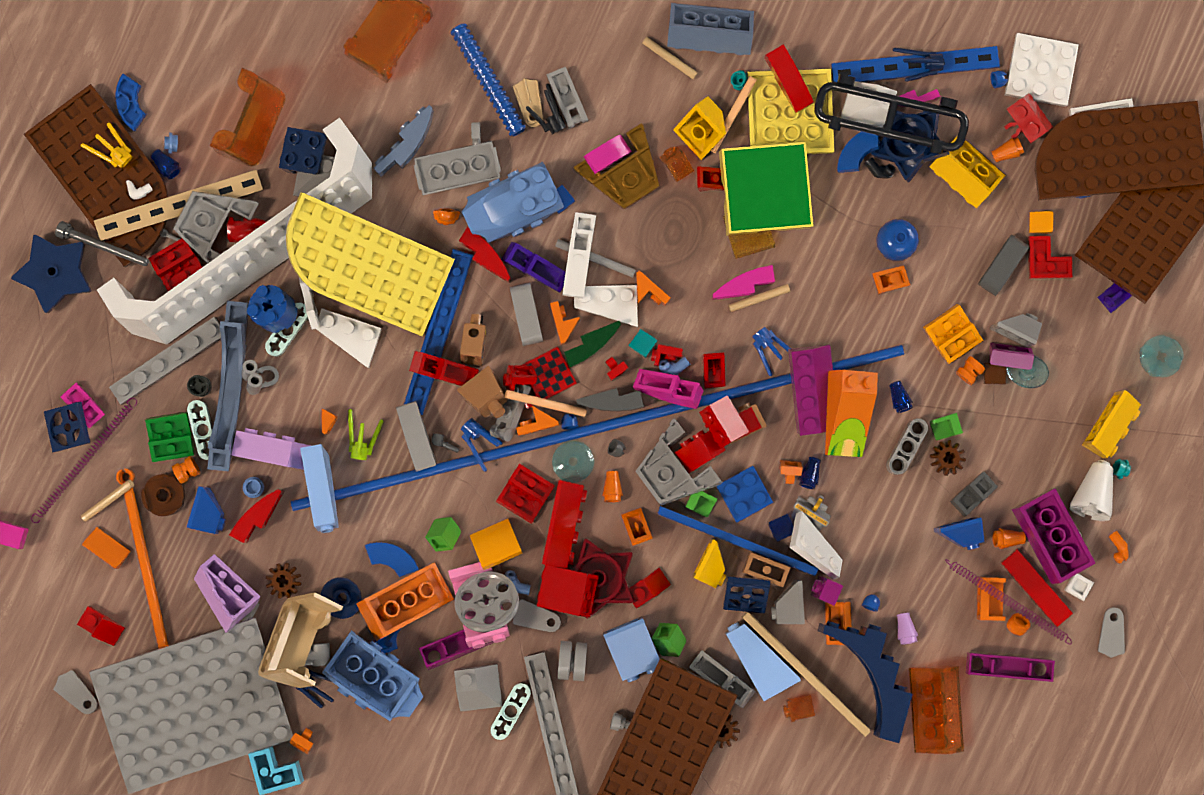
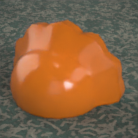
M440 208L434 210L433 214L434 219L439 224L449 225L454 224L459 219L460 212L455 209Z

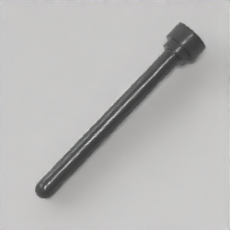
M61 221L56 227L55 235L61 239L73 238L139 265L147 266L149 264L147 258L75 231L71 224Z

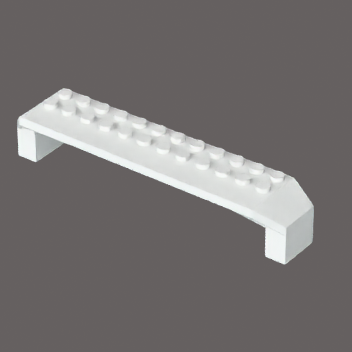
M338 118L323 129L337 150L330 177L306 194L351 214L372 199V162L343 121ZM297 201L156 301L134 299L132 294L115 278L98 288L97 291L113 317L131 334L167 345L289 258L286 246V229Z

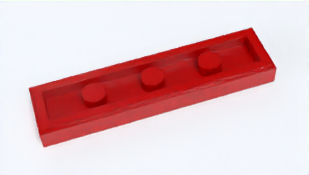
M1018 549L1014 550L1001 562L1002 566L1055 627H1058L1073 614Z

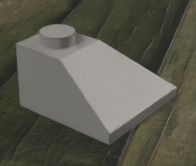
M323 155L320 172L317 175L297 172L293 196L299 197L301 192L306 194L328 179L335 157Z
M1027 313L1026 315L1022 314L991 325L990 330L1025 347H1030L1036 344L1042 323L1037 321L1038 318Z
M794 580L774 602L775 607H771V618L775 620L776 624H805L803 584L801 580Z
M498 664L454 670L460 711L502 707Z

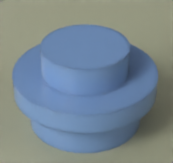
M169 132V137H164V149H168V153L172 154V152H177L178 135H173V133Z
M250 477L243 483V492L250 498H257L264 491V484L257 477Z

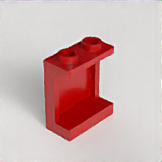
M545 565L541 576L540 591L537 595V606L576 616L590 617L598 575Z

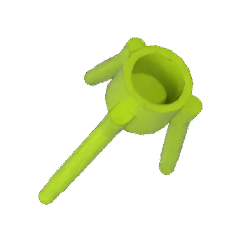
M352 409L348 410L350 444L348 452H351L350 458L367 460V455H372L373 446L384 422L382 419L379 421L368 447L367 443L362 442L364 423L360 424L358 441H355L354 444Z

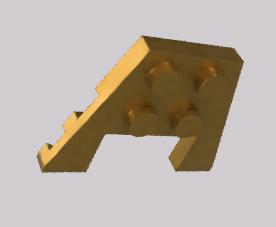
M642 123L626 133L637 152L601 175L599 172L594 174L586 160L573 167L578 174L624 210L659 187Z

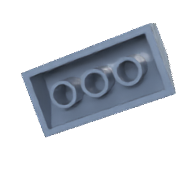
M671 3L667 47L750 55L753 39L754 11Z

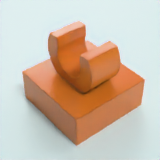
M306 728L301 736L295 733L290 740V744L308 755L313 747V743L309 741L313 731Z

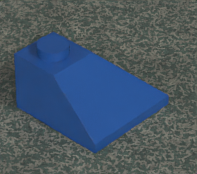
M198 486L187 528L219 534V531H223L226 519L223 518L224 512L211 488Z
M973 517L934 528L935 533L960 547H967V550L979 548V543L984 542L981 517Z

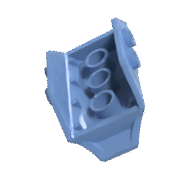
M543 162L522 172H519V170L513 171L507 175V179L502 181L500 179L494 180L488 184L489 187L468 196V202L462 210V214L471 233L485 237L488 243L510 235L516 237L524 233L523 229L529 226L535 228L542 225V220L564 208L559 193Z
M351 630L322 673L339 687L337 691L346 697H349V695L356 699L354 703L364 710L368 707L389 721L395 717H410L423 698L418 684L420 678L398 663L400 659L391 653L386 655L380 651L382 647L373 640L369 643Z

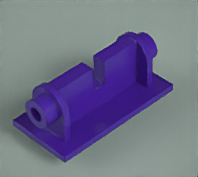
M1114 283L1097 298L1112 313L1132 295Z

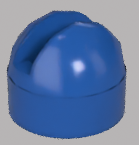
M994 71L991 73L990 80L993 88H1000L1007 84L1008 79H1005V76H1007L1005 72Z
M565 414L562 417V429L571 430L578 428V420L574 414Z
M871 594L865 597L862 606L877 612L880 600L876 595Z

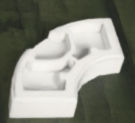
M300 279V286L311 329L319 328V317L314 303L313 290Z

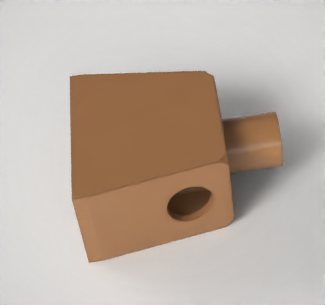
M471 314L470 323L464 324L460 350L461 364L483 365L486 341V326L482 325L483 315Z
M489 366L457 389L464 400L483 417H487L491 413L495 418L504 415L505 409L502 405L508 399L505 398V392L498 377Z

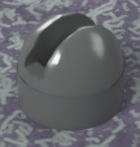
M613 439L608 446V454L614 457L623 456V450H626L625 444L617 439Z

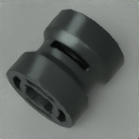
M200 375L192 376L187 382L188 391L198 397L208 395L212 388L210 380Z

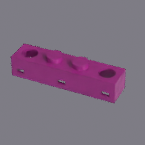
M818 576V579L815 580L812 586L811 596L835 606L843 585Z
M463 629L420 647L419 650L429 671L481 648L474 649L473 647H468ZM491 641V642L485 643V646H483V647H486V646H488V645H491V644H493L494 642ZM431 651H438L440 653V660L433 663L430 662L428 659L429 653Z
M967 652L966 674L1053 682L1055 661L1051 659ZM976 657L981 658L983 661V666L979 670H975L971 666L972 659ZM1038 663H1043L1046 666V672L1041 676L1034 672V667Z

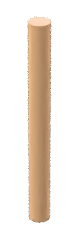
M749 76L724 121L726 134L757 81ZM725 136L711 150L713 153L716 154Z
M510 390L505 392V398L582 417H585L587 412L585 408Z

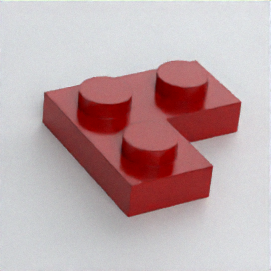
M1051 236L1028 237L1029 279L1073 277L1072 257H1051Z

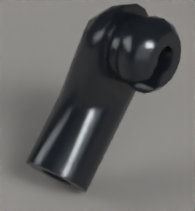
M873 157L864 163L876 178H891L896 171L892 164L887 166L878 165Z

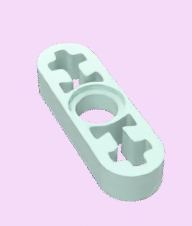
M295 303L298 309L304 308L303 313L305 315L303 317L299 316L296 319L297 322H300L298 326L293 323V333L291 335L285 336L281 330L279 333H272L265 344L268 354L278 357L288 348L308 319L305 304ZM277 334H279L282 338L287 339L286 343H284V341L281 340V342L278 345L281 348L279 351H271V343L273 342L276 344L279 340V338L276 337Z
M194 400L189 403L187 412L198 454L202 459L208 460V454L203 453V450L206 449L205 442L200 443V439L210 438L213 426L207 405L203 401ZM196 404L199 407H203V410L200 411L201 418L206 417V421L201 420L195 423L194 419H199L198 414L192 412ZM201 424L208 426L209 431L205 436H200L197 432V428Z
M517 683L511 690L491 726V734L495 739H505L512 730L531 695V689L527 684ZM524 687L527 696L520 698L519 702L523 703L520 707L516 702L510 701V698L512 697L515 700L518 695L515 690ZM508 705L516 707L517 714L514 717H508L505 714V708ZM500 716L507 721H512L511 725L506 723L504 727L505 734H496L495 726H500L503 720L499 719Z

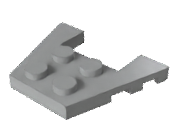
M192 191L173 229L209 263L221 255V253L211 249V246L230 210L251 220L259 202Z
M675 418L669 423L670 426L666 432L662 433L653 450H650L636 470V473L660 505L723 483L711 466L692 479L670 447L687 434Z

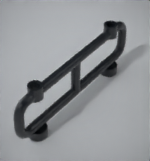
M839 74L837 82H828L818 91L814 105L815 115L821 122L829 124L828 128L840 131L841 127L930 147L929 152L941 155L943 150H958L966 140L969 120L964 112L956 109L958 100L941 97L940 104L936 105L855 87L856 78L844 74ZM834 90L890 103L884 128L824 114L822 109L826 93ZM898 105L957 118L960 121V128L956 141L947 143L892 130Z

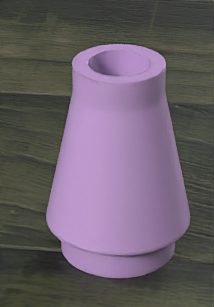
M898 614V640H900L901 645L918 642V633L910 618V614Z

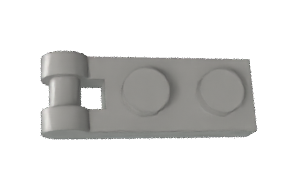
M566 67L546 74L568 128L571 129L580 122H588L587 115ZM577 109L578 114L571 117L569 111Z
M516 384L514 391L529 395L531 387ZM508 399L502 405L505 413L497 418L496 423L491 426L490 435L496 438L500 437L504 441H510L514 435L525 403Z

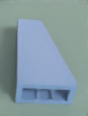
M322 444L300 448L314 527L317 531H321V533H329L334 528H339L330 457Z
M736 622L727 627L729 631L725 634L763 701L801 681L799 676L744 623L739 624V622Z

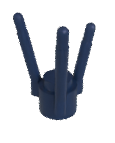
M893 48L894 52L925 56V58L903 59L904 63H924L925 69H929V71L905 78V82L929 75H937V71L943 70V54Z
M309 669L311 680L314 681V679L311 678L313 676L316 678L332 682L325 675L313 672ZM315 686L296 687L297 690L305 694L319 708H323V705L307 690L310 689L328 701L334 702L332 697Z

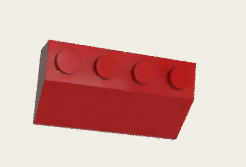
M562 480L558 481L542 564L561 568H568V564H573L575 552H571L572 543L577 544L579 534L578 531H575L576 523H581L583 511L579 510L581 502L585 503L587 490H583L584 485Z

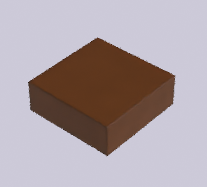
M984 363L983 384L1005 385L1006 366Z

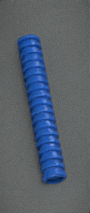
M464 23L456 26L450 33L452 36H455L454 40L458 41L457 46L461 47V52H464L463 56L467 58V63L471 64L470 68L474 69L473 73L477 75V80L481 81L480 85L484 86V92L487 91L486 96L490 97V103H493V108L497 109L496 113L500 114V120L503 119L502 123L507 126L506 130L510 131V136L520 134L525 130L526 126L522 125V119H519V114L515 113L516 108L512 107L513 103L509 102L510 98L506 97V91L502 90L503 86L499 85V80H496V74H493V69L489 68L490 64L486 63L487 59L483 57L484 53L479 51L481 48L477 46V41L473 40L474 36L470 35V29H467L468 26Z

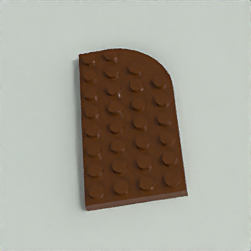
M92 84L88 85L24 133V136L96 231L94 220L168 197L167 188L162 176ZM107 123H111L125 145L131 150L130 154L133 157L125 167L120 168L118 166L115 168L111 163L81 147V144L84 143L112 158L110 156L111 151L95 137L96 134H99L114 148L117 146L122 148L107 126ZM126 181H131L136 189L149 183L153 191L141 199H133L129 196ZM167 220L117 235L104 241L142 256L156 244L165 228ZM116 256L125 268L132 263V261Z
M1198 101L1083 111L1065 118L1047 134L1036 156L1035 177L1038 201L1204 185V148Z
M1204 185L1120 193L1075 256L1145 304L1204 224Z
M660 658L597 795H691L738 695Z

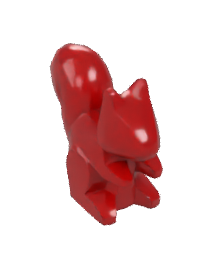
M229 217L227 223L229 242H239L267 221L259 218L248 220L245 217L243 221H235L233 217Z

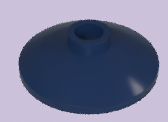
M343 577L333 578L321 590V596L343 606L341 611L331 612V616L338 619H346L358 612L357 603L362 601V595L358 586L350 579ZM344 593L346 599L341 598L340 594Z

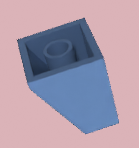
M643 617L603 632L622 681L627 679L629 683L639 679V674L647 672V674L654 672L659 662V656Z

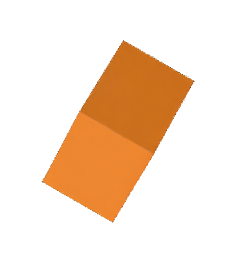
M641 508L621 515L632 546L653 539Z

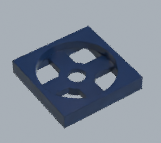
M82 402L44 411L52 453L90 443ZM69 410L76 415L78 420L74 421L71 419ZM61 412L62 423L56 426L54 417L57 413ZM67 423L71 426L70 431L65 429ZM77 429H80L79 436L75 440L74 434ZM63 433L66 435L67 445L59 443L58 434Z
M728 577L723 609L765 613L770 580ZM732 587H744L741 592L731 591ZM752 588L762 589L764 594H755L752 592ZM743 595H750L751 597L744 598Z

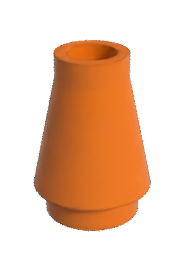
M1011 138L997 149L991 151L997 163L1020 157L1024 150L1019 138Z
M618 471L606 472L602 494L604 502H621L623 493Z
M999 528L993 532L992 541L994 547L1004 549L1025 544L1026 536L1024 532Z

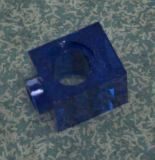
M787 513L767 522L776 542L792 535L794 526Z

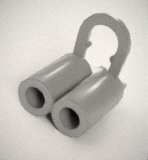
M247 360L243 363L241 374L242 378L247 381L246 389L249 394L256 395L262 388L272 386L278 381L279 373L276 368L272 366L258 368L257 363L253 360ZM267 370L272 371L275 376L274 379L270 382L265 381L262 384V377L258 373L262 374Z

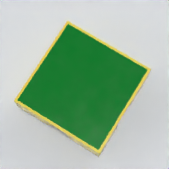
M806 142L727 148L719 151L721 180L725 192L724 213L727 236L752 234L768 230L787 231L810 229L813 227Z

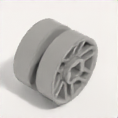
M561 641L558 679L568 680L570 672H573V681L584 682L587 643L577 642L575 651H572L571 641Z

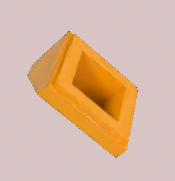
M1053 211L1029 212V233L1050 234L1053 232Z

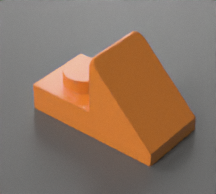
M904 265L872 273L878 295L910 286Z
M640 270L636 273L638 304L648 293L651 294L650 298L657 305L662 303L665 306L670 301L671 297Z
M558 301L550 303L561 345H564L578 324L580 317L563 321V318L567 317L564 306H559Z
M532 406L536 422L532 423V420L520 422V427H516L518 436L559 426V422Z

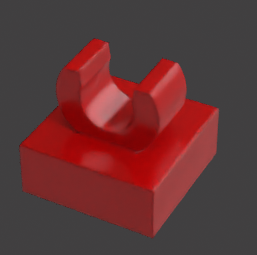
M613 357L605 361L611 369L607 373L611 381L628 370V366L624 361L619 365Z

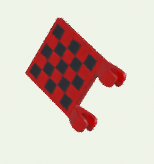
M558 346L522 364L533 366L537 375L536 385L530 384L535 397L548 399L577 384ZM525 403L524 406L526 409H529L535 405Z

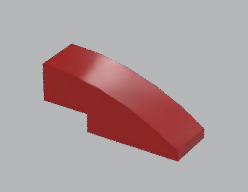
M784 44L767 53L764 59L775 75L776 82L795 113L813 104L812 96Z
M467 226L459 239L460 244L475 252L472 258L475 263L509 283L511 278L498 254L480 235L472 234Z
M414 351L409 371L462 386L477 375L479 369Z
M277 489L256 502L235 524L229 536L242 543H247L256 526L261 529L265 528L285 491Z

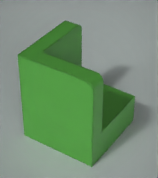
M957 413L930 421L935 440L963 433Z
M701 491L690 495L685 507L704 517H708L717 498Z
M452 517L439 518L433 521L425 538L436 552L453 550L461 530Z
M659 623L652 637V641L662 656L679 657L687 641L678 624Z

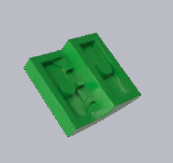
M188 412L145 419L152 462L194 456Z

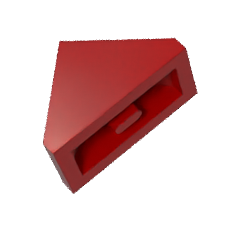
M724 352L703 354L704 387H726Z

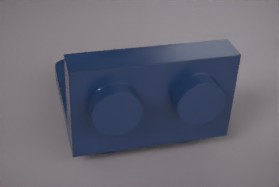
M287 127L279 168L292 174H296V172L313 175L319 174L327 140L326 134Z

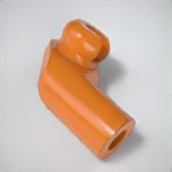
M1115 531L1109 538L1118 551L1114 554L1113 558L1120 564L1129 558L1128 544Z

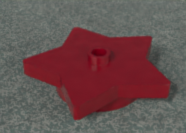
M584 539L578 564L569 570L594 575L601 574L604 577L603 582H597L591 616L585 617L586 619L591 618L608 603H634L626 581V575L633 557L632 552L606 553L590 540Z

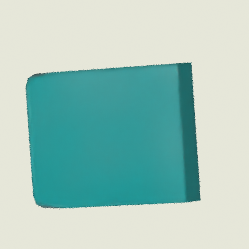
M640 329L628 346L646 358L658 340Z

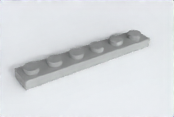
M216 317L211 318L111 385L109 388L118 402L123 405L130 398L135 397L221 339L220 323Z

